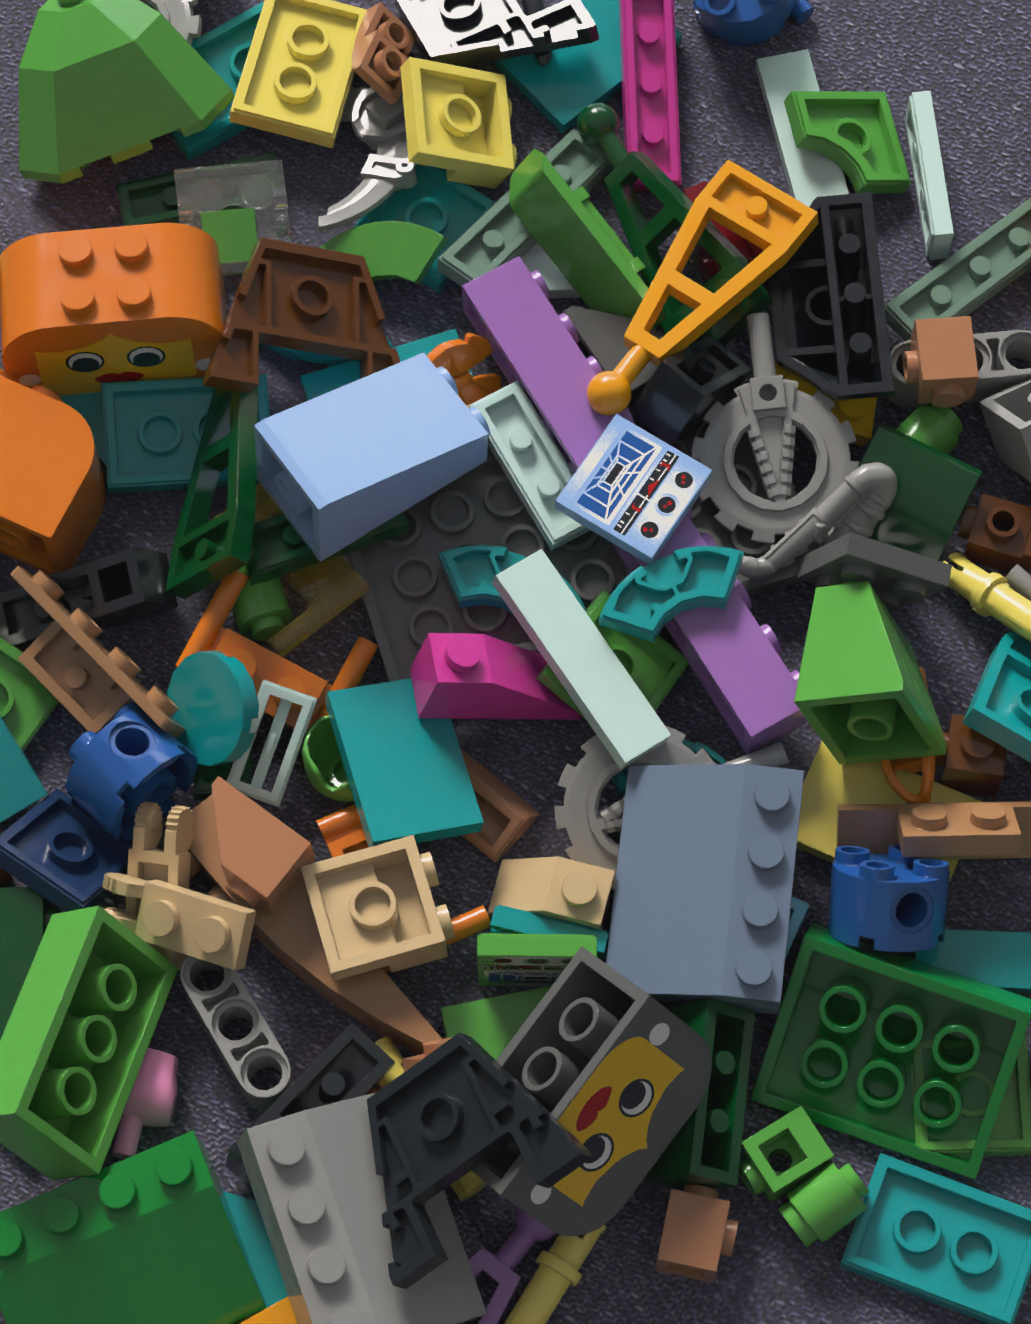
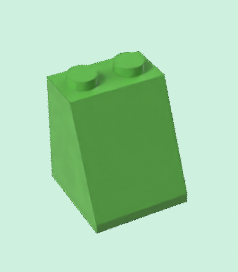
M869 581L844 582L841 585L816 587L794 703L839 765L946 755L947 743L913 648Z

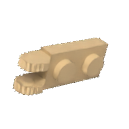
M144 801L140 803L134 819L133 847L128 851L127 875L146 881L158 879L189 889L191 853H188V850L194 840L193 824L195 822L193 821V810L186 806L175 805V807H171V811H169V815L166 817L167 822L165 825L167 828L165 830L164 849H157L156 847L163 831L161 823L163 812L161 811V806L153 802ZM126 896V912L138 915L141 898ZM146 942L177 966L178 970L181 969V965L186 958L185 954Z
M113 872L104 875L102 886L105 890L118 895L141 898L138 915L124 912V910L115 907H104L103 909L145 942L232 970L245 968L256 916L255 910L158 879L146 881L131 875Z

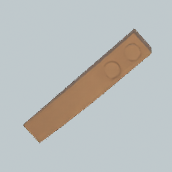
M210 795L192 809L193 821L195 823L193 824L194 840L188 850V853H191L190 877L200 873L212 887L207 892V895L246 907L225 888L229 881L226 880L220 864L213 796ZM303 876L273 913L259 903L254 907L253 910L256 911L252 934L290 971L332 1004L384 1037L390 1036L393 1042L418 1055L424 1054L422 1044L442 1039L382 968L336 981L332 980Z

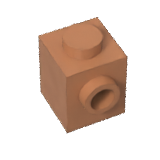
M971 316L915 320L910 340V351H904L903 371L906 385L915 384L917 404L932 403L936 407L949 408L973 399L979 375Z
M690 1184L685 1185L683 1191L671 1189L655 1271L714 1283L720 1255L732 1257L738 1221L727 1219L730 1201L718 1199L719 1192L705 1186Z

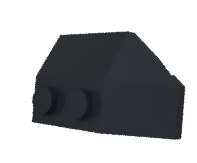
M872 192L816 197L809 207L818 212V225L790 260L768 278L769 294L773 300L770 304L777 365L838 401L894 396V382Z

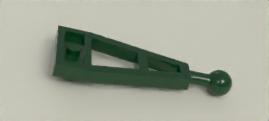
M593 103L586 106L580 112L577 120V130L585 142L601 148L613 167V170L604 180L634 257L638 256L646 266L641 275L645 285L649 288L663 262L657 248L683 224L693 202L644 152L631 151L629 153L617 135L620 122L617 113L612 107L604 103ZM638 179L665 206L648 224L632 186ZM709 220L698 242L722 266L702 286L715 293L746 267L749 262ZM763 284L689 346L710 335L726 346L748 325V315L761 313L773 301ZM669 295L663 306L666 319L660 324L667 334L692 313L694 309L685 304L680 306L679 301Z
M259 343V351L263 348L264 344ZM258 386L251 394L214 388L173 542L166 592L179 598L186 599L248 564L254 552L255 540L252 535L256 515L257 465L254 425L257 423ZM228 468L227 511L207 522L220 472Z

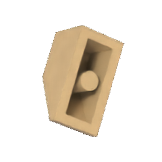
M559 856L505 859L501 862L487 913L489 917H492L495 906L503 905L603 930L613 894L615 871Z

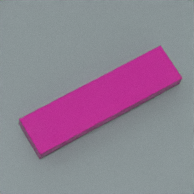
M619 0L624 146L629 153L631 151L644 152L680 189L682 179L674 0ZM640 179L632 185L634 191H650Z

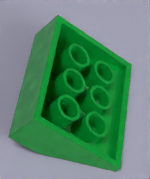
M812 923L804 936L750 1100L786 1113H790L802 1106L812 1122L976 1179L1031 1018V999L897 952L873 950L874 944L859 940V947L844 944L833 939L827 932L828 928ZM970 1039L974 1048L945 1049L942 1040ZM922 1040H934L932 1049L922 1050L924 1081L919 1086L913 1102L911 1065L914 1067L913 1049ZM983 1044L991 1046L988 1048H982ZM965 1071L983 1073L994 1085L991 1097L988 1086L981 1079L967 1077L958 1083L954 1078ZM948 1091L955 1100V1109L949 1101ZM924 1092L926 1112L924 1111L921 1103V1096ZM988 1103L985 1114L980 1117H966L960 1114L961 1108L977 1111ZM914 1111L919 1120L927 1125L928 1141L976 1140L972 1153L947 1155L925 1150L915 1144Z
M194 1131L101 1169L98 1175L81 1177L0 1212V1310L6 1324H238L267 1308L207 1147Z

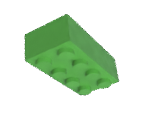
M100 906L52 914L0 1040V1144L51 1180L98 1175L100 1173L178 971L177 966Z

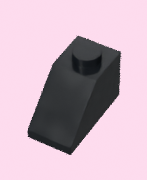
M710 335L663 360L629 411L642 421V425L648 433L672 446L694 433L705 422L703 417L717 401L722 404L733 393V389L737 388L747 378L752 369Z

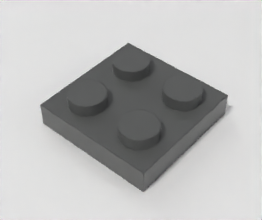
M850 532L800 557L797 579L816 584L815 589L816 587L841 585L844 582L869 581L889 613H894L903 606L915 601H922L926 596L947 588L952 565Z

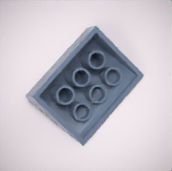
M750 764L629 766L606 964L656 1001L681 1004L704 998H712L757 1013L778 1015L782 994L804 770Z

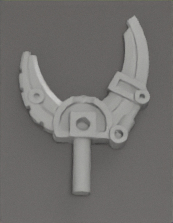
M351 86L341 122H351L355 136L360 141L366 143L372 150L377 151V155H369L361 171V184L347 197L329 207L327 215L318 217L320 232L353 222L377 208L395 190L409 189L416 185V164L408 162L403 93L397 102L390 105L372 87L354 88Z

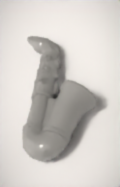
M880 462L861 465L844 478L845 481L820 506L814 507L803 519L800 518L798 524L790 531L785 532V536L777 544H772L770 546L771 549L760 558L744 556L738 574L750 579L764 580L778 572L781 567L793 564L795 557L804 554L808 550V545L812 542L828 544L850 532L866 538L871 537L874 533L873 529L879 520L885 518L884 513L893 504L892 502L898 491L896 474L891 467Z

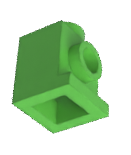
M800 1106L741 1142L740 1156L743 1161L739 1164L738 1174L752 1195L756 1196L763 1191L770 1203L796 1188L828 1162L833 1161L834 1154L803 1107ZM774 1154H782L789 1159L790 1168L783 1172L775 1171L770 1166L768 1159Z

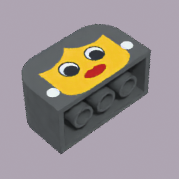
M581 946L496 1061L589 1150L592 1158L552 1187L546 1188L536 1184L514 1139L472 1169V1171L505 1199L555 1233L565 1236H578L602 1227L625 1205L705 1095L712 1069L711 1053L706 1041L649 994Z

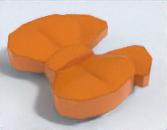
M468 332L465 334V340L455 339L443 342L426 355L436 368L442 366L450 373L456 383L458 396L465 405L473 404L501 389L502 379L495 373L472 377L469 372L471 368L489 356L493 350L488 340L481 335Z

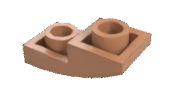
M381 2L369 8L364 15L353 47L352 67L353 71L392 105L398 101L402 93L400 67L408 59L416 39L411 30Z

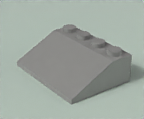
M375 1093L303 1110L248 1128L237 1140V1145L298 1324H461L487 1314L444 1190L427 1201L425 1210L448 1260L407 1289L393 1286L388 1270V1263L394 1262L390 1229L383 1227L381 1215L387 1211L384 1182L382 1176L376 1175L367 1099Z

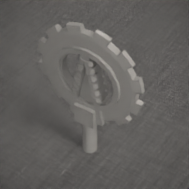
M754 313L747 316L754 378H750L749 383L734 388L733 391L737 397L725 406L717 401L703 417V421L708 423L709 426L704 438L694 437L691 458L700 461L701 464L712 470V477L699 497L702 502L710 498L714 506L720 511L714 516V519L732 533L736 526L753 532L751 541L774 544L775 536L785 535V532L790 531L798 524L800 518L803 519L814 507L820 506L845 481L844 478L859 468V461H850L849 444L856 443L857 440L849 421L847 420L840 424L836 416L831 412L836 404L819 390L815 392L814 396L797 390L798 381L783 379V375H776L769 314ZM797 428L802 431L812 444L816 455V467L809 485L796 496L790 497L795 432ZM746 433L768 500L750 493L738 479L734 467L735 450L741 437Z
M665 726L671 734L670 738L662 745L622 769L619 768L596 734L581 746L586 755L579 761L577 766L573 767L567 763L561 774L558 786L566 788L564 806H554L557 830L566 828L572 842V846L565 849L571 860L614 870V889L620 845L609 838L607 833L621 831L625 797L600 813L598 812L601 791L611 777L623 769L629 768V766L716 764L703 748L695 754L691 749L682 744L686 735L676 729ZM780 741L724 764L779 767L789 763V760Z

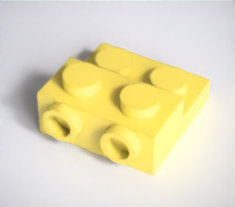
M409 57L400 67L408 162L444 168L447 173V181L495 189L513 172L517 160V151L515 145L512 144L510 128L512 102L507 97L505 75Z

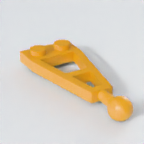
M727 160L695 199L624 334L625 347L630 349L613 371L601 372L589 382L587 400L592 409L605 416H613L624 411L631 400L630 385L649 362L659 366L666 358L684 350L782 268L818 225V212L739 165ZM710 218L764 250L715 293L681 274ZM669 295L694 309L692 313L660 340L649 333Z

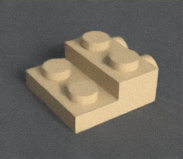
M414 835L300 867L333 981L388 965L391 973L448 957L446 940L455 938L453 925L446 904L435 907L430 891L431 887L439 885L430 851L419 854Z

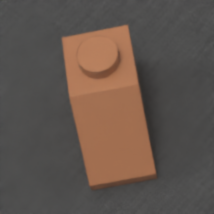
M218 776L211 787L220 864L226 880L229 881L225 888L246 907L254 909L259 903L273 913L302 877L300 867L312 864L315 861L312 845L301 835Z

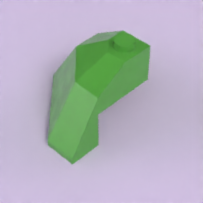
M48 0L38 9L19 65V170L24 179L61 184L82 177V170L94 161L111 156L113 163L116 164L153 150L151 140L173 131L182 132L183 136L187 137L205 130L230 104L235 96L225 81L160 12L139 0Z

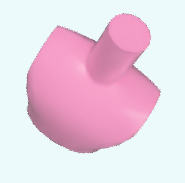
M151 1048L147 1049L120 1119L112 1150L114 1157L124 1160L136 1155L143 1127L170 1126L179 1089L177 1082L179 1060L174 1055Z

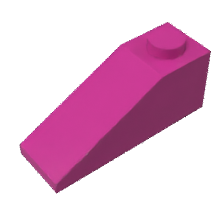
M428 633L410 667L418 718L580 720L581 715L536 679L547 664L541 654L485 634Z

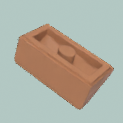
M460 748L484 821L480 832L462 836L496 863L533 824L539 812Z

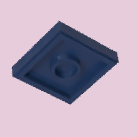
M55 789L0 835V868L64 912L94 907L111 893L102 886L105 874L113 872L127 875L128 851L133 847V840L126 841L121 836H119V841L114 839L71 797L59 789Z

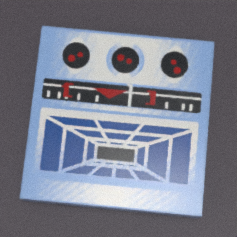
M616 414L555 500V509L638 559L650 564L655 561L710 481L712 470Z

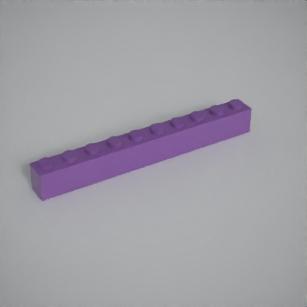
M520 256L462 285L463 311L478 335L485 337L493 349L491 355L510 384L515 381L519 382L569 467L575 473L615 415H601L589 405L587 400L588 384L594 376L603 372L593 356L585 358L576 344L579 342V337L570 318L565 313L558 315L548 301L551 299V294L542 275L537 270L530 272ZM627 407L624 411L618 414L619 416L635 424L634 419ZM690 508L655 560L671 555L674 550L682 548L717 545L708 533L700 535L691 521L693 512ZM612 543L630 573L641 565L642 567L648 565ZM736 578L726 609L700 607L684 611L664 624V626L746 754H749L806 724L807 719L794 703L799 672L797 670L789 672L779 656L782 653V649L776 635L767 624L759 626L749 610L752 608L750 597L745 587Z

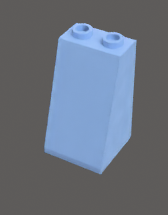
M421 353L254 425L257 479L321 562L369 531L486 462L490 429L481 412L475 407L468 409L460 399L456 383L450 373L442 366L436 368L426 354Z

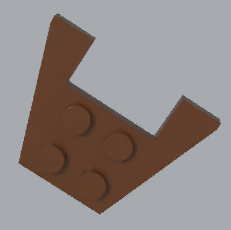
M261 237L252 250L224 323L222 335L217 341L204 375L203 386L251 394L259 384V343L358 360L360 362V379L400 363L397 350L389 347L382 326V322L386 318L364 256Z

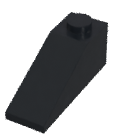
M131 547L50 575L65 592L59 601L71 613L80 608L101 629L129 624L178 607L176 596L166 592L169 573L166 553ZM22 586L0 592V637L16 648L30 646L53 623L54 619Z
M351 1022L249 1128L303 1110L368 1095L395 1065V1061ZM236 1141L229 1148L225 1166L253 1191Z

